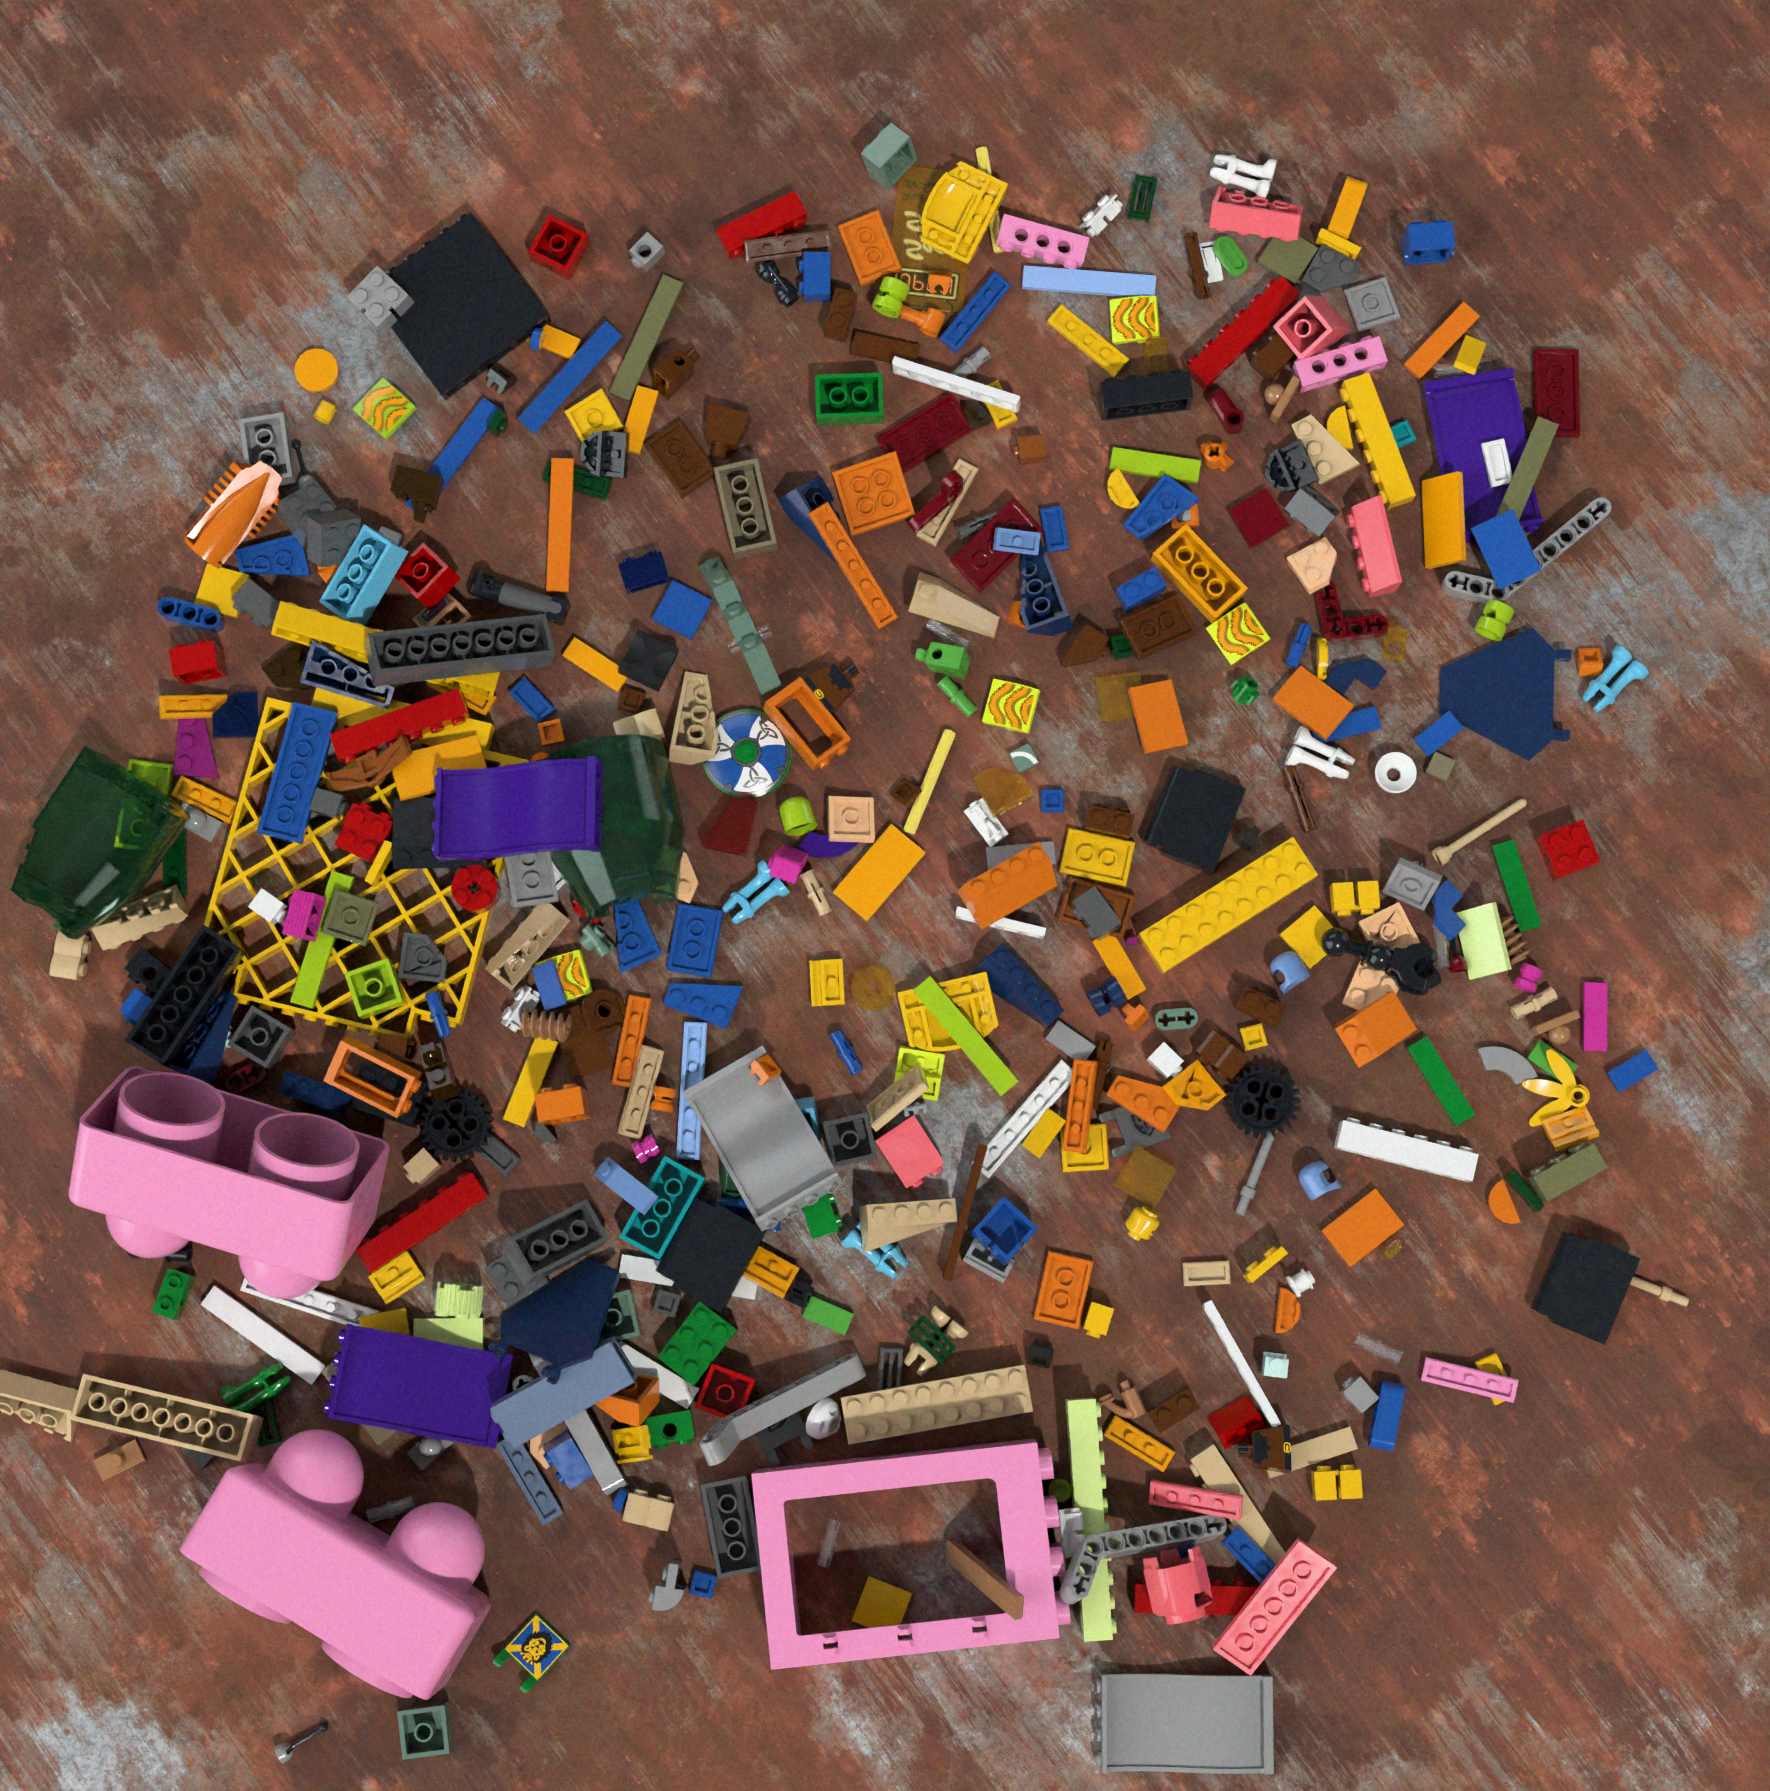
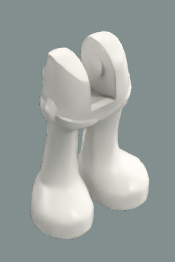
M1218 154L1214 157V163L1227 168V170L1211 168L1210 176L1224 184L1238 185L1255 192L1258 196L1266 198L1274 176L1277 160L1269 159L1264 165H1256L1240 160L1235 155ZM1240 171L1261 178L1263 180L1247 178L1235 174V172Z
M1300 726L1293 740L1294 746H1292L1286 757L1285 765L1290 766L1303 763L1326 773V776L1347 779L1350 773L1343 768L1335 766L1334 763L1337 760L1347 765H1353L1355 759L1339 747L1334 748L1318 741L1311 736L1307 728ZM1300 747L1309 748L1329 758L1326 761L1306 752Z

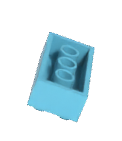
M364 524L319 602L345 621L358 622L365 626L409 551L383 533Z

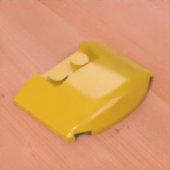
M960 161L957 163L958 167L949 173L946 172L932 189L921 218L922 236L920 237L922 243L969 265L979 249V244L990 222L1001 205L1008 184Z
M987 972L937 983L982 1038H985L994 1028L996 1029L999 1026ZM914 989L897 993L910 1047H917L932 1052L960 1049L958 1044L913 992Z

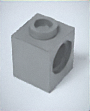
M648 232L629 250L631 263L638 269L643 268L646 272L665 255L663 245ZM645 250L651 252V254L647 257L640 256V254Z
M1351 1376L1342 1384L1344 1388L1340 1392L1358 1413H1363L1379 1399L1360 1376L1355 1378Z

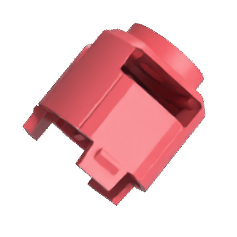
M1200 1546L1188 1549L1189 1557L1182 1559L1177 1547L1160 1551L1161 1564H1158L1157 1557L1143 1559V1573L1152 1611L1157 1616H1165L1167 1624L1184 1623L1207 1615L1205 1607L1210 1605L1213 1597Z

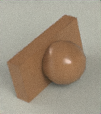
M1293 376L1286 389L1277 383L1271 384L1265 389V400L1270 405L1275 406L1269 419L1272 422L1278 423L1298 388L1299 378Z
M1573 1010L1531 1027L1533 1036L1549 1031L1548 1034L1551 1041L1562 1045L1571 1038V1029L1566 1023L1581 1017L1578 1010Z

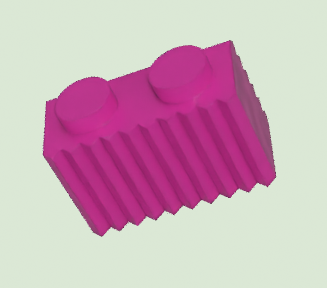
M783 844L770 857L767 868L771 869L769 875L775 878L778 877L779 880H787L788 883H796L804 870L809 853Z
M294 889L292 896L289 898L287 916L282 924V934L315 942L318 928L320 927L319 924L321 923L320 919H322L324 906L326 905L325 902L327 901L326 897Z

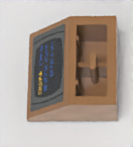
M449 593L431 610L425 607L412 619L418 627L475 621L468 611Z

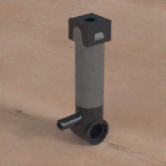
M480 571L474 572L467 591L468 594L479 599H489L534 615L546 614L549 622L564 626L571 607L568 600L556 596L550 597L498 580Z

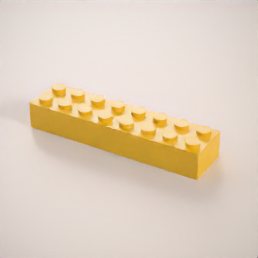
M1294 837L1142 931L1137 937L1163 975L1309 883L1318 874Z

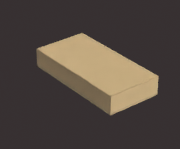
M1229 1261L1182 1263L1184 1286L1231 1284Z

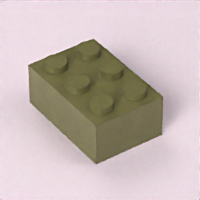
M1583 1142L1574 1145L1568 1149L1569 1154H1559L1548 1160V1166L1544 1164L1528 1171L1530 1176L1524 1178L1528 1187L1541 1202H1548L1607 1169L1608 1166L1594 1143L1587 1145Z

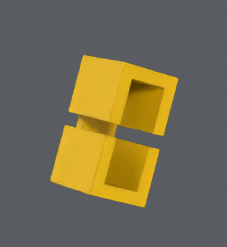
M1361 881L1354 885L1356 905L1354 902L1353 882L1332 883L1329 886L1331 913H1338L1339 917L1351 916L1352 911L1360 912V915H1373L1374 911L1380 908L1378 881Z
M1354 1464L1340 1465V1469L1331 1470L1329 1465L1317 1466V1470L1311 1471L1314 1500H1337L1335 1475H1337L1338 1498H1363L1361 1470L1354 1468Z

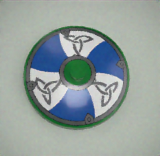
M742 709L727 713L715 722L719 736L715 758L702 762L712 784L724 794L737 799H756L768 795L777 789L785 780L790 770L792 747L769 716L762 711Z

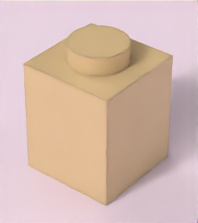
M422 1148L403 1167L407 1171L405 1176L413 1184L415 1182L423 1184L442 1164L430 1151Z

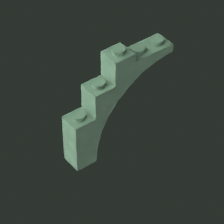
M719 557L708 559L704 564L699 565L700 571L735 638L761 695H764L782 686L731 575Z

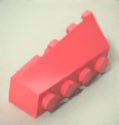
M1218 187L1212 202L1209 228H1215V230L1220 232L1227 230L1236 231L1241 235L1256 234L1262 238L1277 237L1283 241L1298 239L1303 214L1302 206L1279 200L1270 203L1265 197L1257 195L1250 198L1244 196L1245 192L1236 190L1234 194L1226 192V187Z

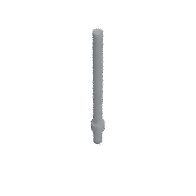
M1277 1111L1274 1112L1272 1120H1275L1277 1118ZM1268 1133L1267 1139L1263 1140L1246 1186H1243L1240 1192L1241 1199L1235 1213L1244 1216L1250 1199L1253 1200L1256 1183L1274 1140L1271 1133Z

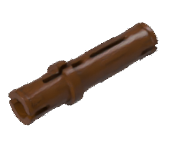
M1190 232L1185 234L1183 238L1192 270L1191 280L1195 283L1197 298L1199 300L1207 299L1212 296L1207 279L1209 274L1204 267L1197 237L1198 234L1193 232L1192 236Z
M1296 765L1282 768L1281 770L1288 785L1286 790L1291 794L1303 833L1317 829L1303 790L1305 786L1300 781Z
M1099 1040L1096 1060H1093L1098 1062L1092 1109L1097 1111L1099 1110L1107 1068L1110 1069L1109 1059L1114 1044Z

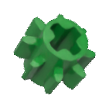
M1240 677L1230 687L1234 690L1232 693L1233 699L1240 704H1246V702L1250 704L1260 695L1256 691L1258 683L1251 677H1244V679Z

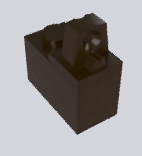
M397 465L390 490L395 499L408 502V500H411L412 508L415 509L413 519L415 522L424 524L427 513H432L433 510L436 511L444 480L438 474Z
M431 1042L420 1046L419 1052L429 1089L437 1103L458 1096L459 1092L451 1061L442 1043L435 1044Z

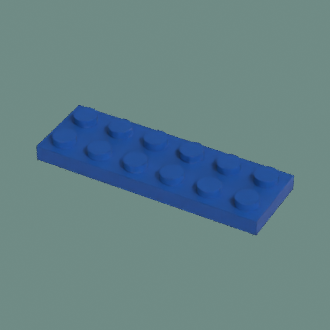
M293 702L258 826V834L303 845L312 812L309 808L316 787L318 788L331 744L329 734L334 733L339 716L337 712Z

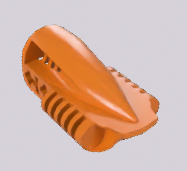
M260 460L254 465L236 463L234 461L230 464L229 468L234 472V475L225 470L223 474L229 478V481L221 476L218 480L224 487L218 483L213 485L219 493L212 489L208 491L214 499L207 495L203 497L204 501L209 505L183 538L185 543L195 553L218 569L222 567L247 535L253 539L257 537V534L252 529L259 533L263 530L257 522L263 526L268 524L262 516L268 520L273 518L267 510L274 514L277 513V509L272 504L274 503L278 506L279 501L282 500L278 490L282 477L273 467Z

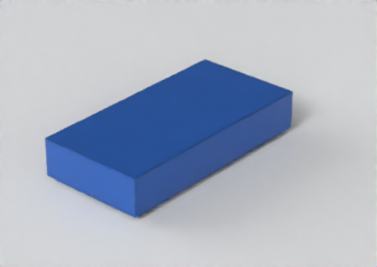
M1062 505L1039 509L1047 554L1069 550Z
M525 677L508 691L537 724L542 723L555 711V708Z
M1448 711L1418 735L1414 741L1426 756L1429 757L1464 727Z
M549 961L533 967L532 972L544 1010L550 1011L567 1005L568 1002L555 961Z
M1646 1049L1606 1074L1619 1093L1659 1068Z

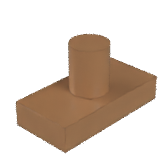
M134 1439L93 1460L104 1482L146 1461L147 1458L138 1439Z

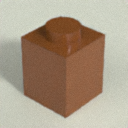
M1044 434L1017 438L1016 445H1013L1014 458L1019 459V465L1046 462L1047 453Z

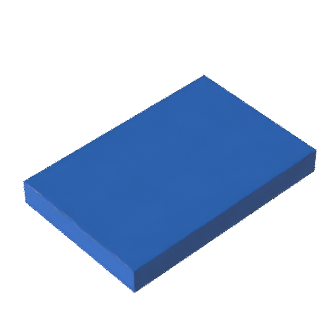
M1513 509L1471 528L1499 590L1541 571Z
M678 904L667 971L712 978L724 911Z

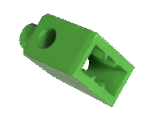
M931 642L929 649L918 647L915 656L916 660L925 662L930 671L963 680L966 679L971 660L964 647Z

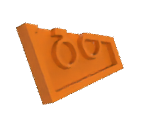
M1119 1075L1105 1094L1106 1097L1161 1133L1165 1132L1180 1108L1163 1087Z

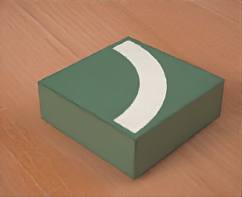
M1029 743L1008 754L1019 774L1039 764Z

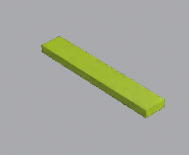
M331 871L323 896L326 897L327 901L325 902L326 905L324 906L322 919H320L321 923L319 924L320 927L318 928L316 941H309L292 994L291 1003L314 1009L336 937L321 933L335 889L350 893L354 877Z
M931 976L913 990L1001 1097L1019 1082Z

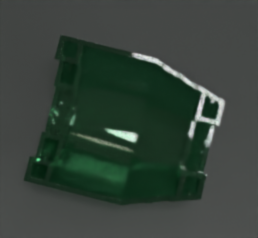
M612 735L575 743L546 757L544 760L587 759L588 756H597L603 763L601 852H591L590 850L550 851L553 864L570 889L587 920L610 916L609 907L649 897H652L655 905L677 900L681 874V858H683V842L686 831L666 745L659 739L645 735Z
M84 746L34 821L32 828L35 829L31 844H26L25 849L28 852L24 864H20L11 891L24 902L44 909L57 920L53 925L67 938L77 940L142 893L191 817L176 801L141 776L111 758ZM116 836L119 838V843H122V847L115 846Z

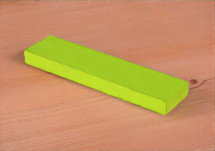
M1113 447L1109 471H1114L1118 467L1122 473L1161 478L1166 474L1175 481L1198 484L1201 460Z

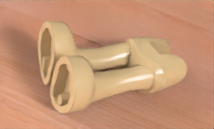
M936 1305L932 1308L931 1323L941 1330L951 1317ZM953 1319L943 1334L952 1342L955 1338H965L969 1332ZM929 1327L926 1329L932 1337L936 1336ZM924 1335L920 1337L927 1345L930 1344L931 1341ZM938 1339V1342L944 1348L948 1346L942 1339ZM916 1342L911 1344L904 1363L909 1367L916 1360L917 1356L921 1355L925 1361L921 1363L916 1373L922 1376L931 1367L936 1366L937 1360ZM935 1345L931 1348L939 1356L942 1354Z

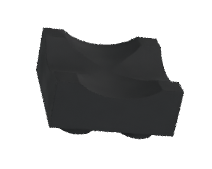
M638 629L626 655L619 665L618 673L659 692L678 655L679 648L661 642Z

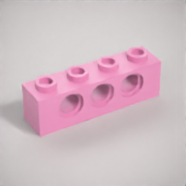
M1004 214L995 246L1000 247L1005 252H1019L1027 258H1041L1045 263H1059L1067 269H1080L1084 262L1089 237ZM1015 235H1023L1025 237V241L1017 240ZM1042 240L1047 246L1040 247L1036 241ZM1064 246L1068 253H1061L1058 247Z
M1367 336L1355 344L1347 342L1332 351L1330 349L1321 350L1317 355L1302 361L1297 358L1292 366L1294 376L1300 379L1298 389L1302 393L1382 369L1388 360L1380 337L1372 338V336ZM1355 353H1362L1365 359H1357ZM1340 359L1344 365L1337 366L1333 360ZM1318 365L1323 369V372L1317 373L1312 367Z

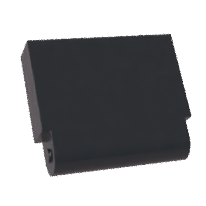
M1171 766L1142 842L1162 851L1161 856L1212 875L1246 788L1198 769L1191 772L1177 766Z
M695 1197L659 1262L656 1271L674 1281L673 1287L722 1313L767 1230L761 1231L756 1223L720 1203L714 1206L704 1199Z
M1562 1231L1531 1309L1542 1315L1549 1316V1321L1605 1345L1641 1258L1586 1235L1581 1239L1572 1233L1569 1234Z

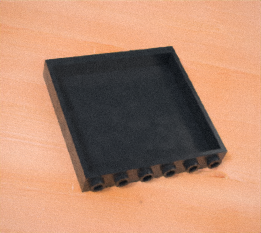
M471 212L460 216L454 225L441 230L438 237L432 241L425 242L419 251L406 256L403 263L397 267L390 268L386 272L415 302L401 317L393 308L390 310L397 319L391 328L445 400L530 338L534 328L542 329L552 321Z

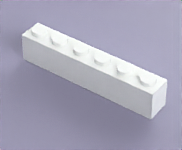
M1347 1117L1346 1121H1340L1334 1145L1335 1149L1465 1182L1473 1181L1479 1154L1473 1153L1472 1148L1459 1146V1149L1450 1147L1451 1143L1437 1140L1436 1143L1428 1142V1137L1416 1134L1414 1138L1405 1136V1131L1392 1129L1391 1132L1384 1131L1381 1125L1369 1123V1126L1361 1125V1121Z

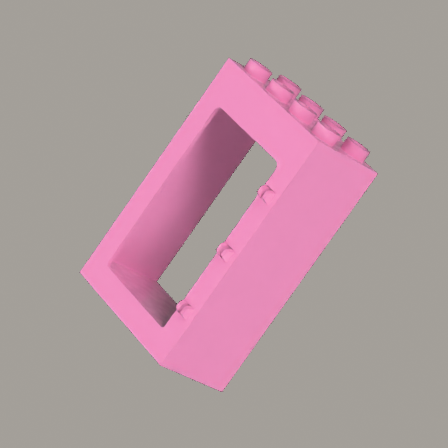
M1034 1438L759 1468L751 1474L771 1670L1060 1638L1058 1625L1071 1624L1069 1604L1062 1600L1060 1591H1054L1053 1577L1065 1575L1062 1546H1060L1059 1542L1049 1543L1047 1528L1059 1527L1057 1500L1054 1495L1043 1496L1042 1480L1054 1479L1052 1455L1049 1447L1038 1448ZM990 1478L995 1481L1007 1583L1024 1596L1022 1619L1014 1620L1005 1612L801 1635L788 1500ZM987 1626V1629L972 1631V1627ZM912 1633L910 1638L898 1639V1635H910ZM838 1642L837 1646L824 1647L823 1643L829 1644Z

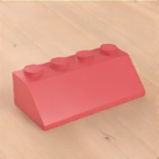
M1382 495L1352 506L1348 512L1349 514L1346 516L1348 527L1353 529L1352 545L1354 549H1357L1359 555L1357 557V566L1359 571L1362 570L1364 576L1362 587L1364 592L1368 593L1369 598L1394 593L1402 583Z

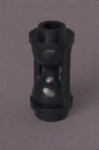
M764 261L758 267V277L774 287L775 295L781 305H784L786 308L792 306L800 297L797 294L798 290L790 283L783 281L775 261Z

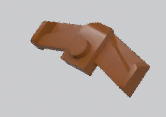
M403 735L398 737L399 739L381 754H379V751L373 750L356 758L358 767L326 772L332 792L338 793L362 787L373 788L381 784L389 772L412 754L408 738Z

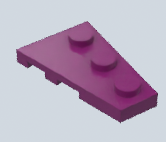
M206 718L179 719L173 775L220 779Z

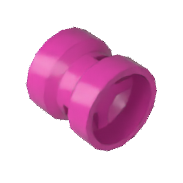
M1522 963L1519 969L1521 972L1520 976L1515 979L1513 985L1523 991L1535 993L1537 989L1535 982L1541 979L1544 972L1533 965Z
M653 1134L646 1136L642 1142L635 1141L631 1143L640 1164L646 1162L648 1157L661 1155L660 1148Z

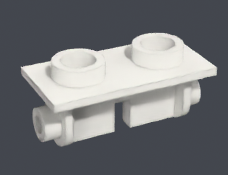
M1117 194L1103 196L1097 202L1098 207L1094 211H1089L1082 218L1084 222L1079 228L1087 227L1088 230L1086 232L1090 237L1097 236L1108 225L1103 220V217L1105 216L1110 222L1121 212L1122 203L1118 200L1114 201Z
M982 798L971 803L970 807L964 811L990 847L1009 834Z
M527 985L518 989L514 995L515 1001L511 1007L508 1006L501 1016L502 1021L500 1023L506 1027L510 1023L508 1028L515 1033L518 1029L521 1030L522 1011L524 1008H528L529 1012L532 1013L540 1001V994L535 990L530 993L532 988Z
M1079 1508L1059 1510V1527L1061 1528V1546L1064 1558L1072 1557L1076 1545L1085 1539L1084 1534H1076V1530L1084 1529L1082 1512H1080Z

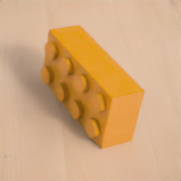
M1187 524L1182 526L1152 555V562L1211 623L1217 621L1239 601L1248 589Z

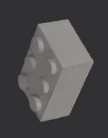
M281 412L239 419L245 463L254 465L260 460L273 467L282 477L279 487L298 484L289 420L285 414Z

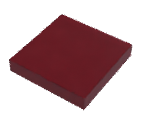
M1267 488L1228 510L1230 517L1250 549L1290 526Z

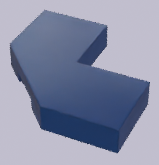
M1447 879L1434 892L1431 901L1434 904V925L1451 941L1466 924L1451 909L1463 895Z

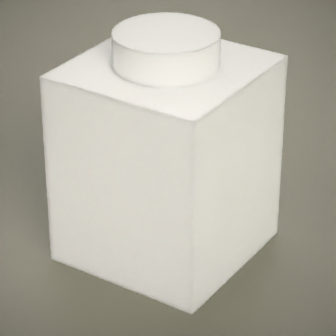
M262 888L248 906L274 925L277 922L280 923L287 914L286 909L288 908L287 905Z
M1165 1042L1147 1059L1166 1079L1170 1075L1174 1078L1183 1069L1180 1064L1184 1060Z

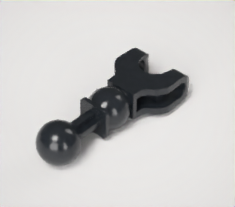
M1330 928L1321 937V948L1327 955L1339 957L1347 953L1362 958L1361 966H1364L1366 963L1374 971L1385 970V974L1394 979L1395 984L1401 991L1417 996H1423L1428 993L1429 982L1417 975L1414 965H1432L1437 960L1438 953L1436 950L1418 943L1409 945L1404 949L1395 947L1391 950L1390 946L1385 943L1377 942L1373 944L1371 939L1364 945L1350 940L1348 934L1340 928Z

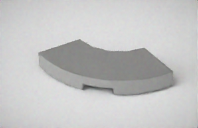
M1497 1046L1477 1049L1485 1071L1496 1070L1503 1072L1511 1078L1514 1085L1522 1083L1524 1080L1538 1077L1532 1065L1513 1050Z

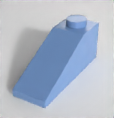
M609 1157L600 1164L594 1176L643 1215L647 1213L658 1198L654 1192Z

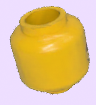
M1146 1205L1134 1208L1125 1222L1129 1230L1128 1235L1137 1241H1140V1239H1150L1160 1225L1158 1213Z

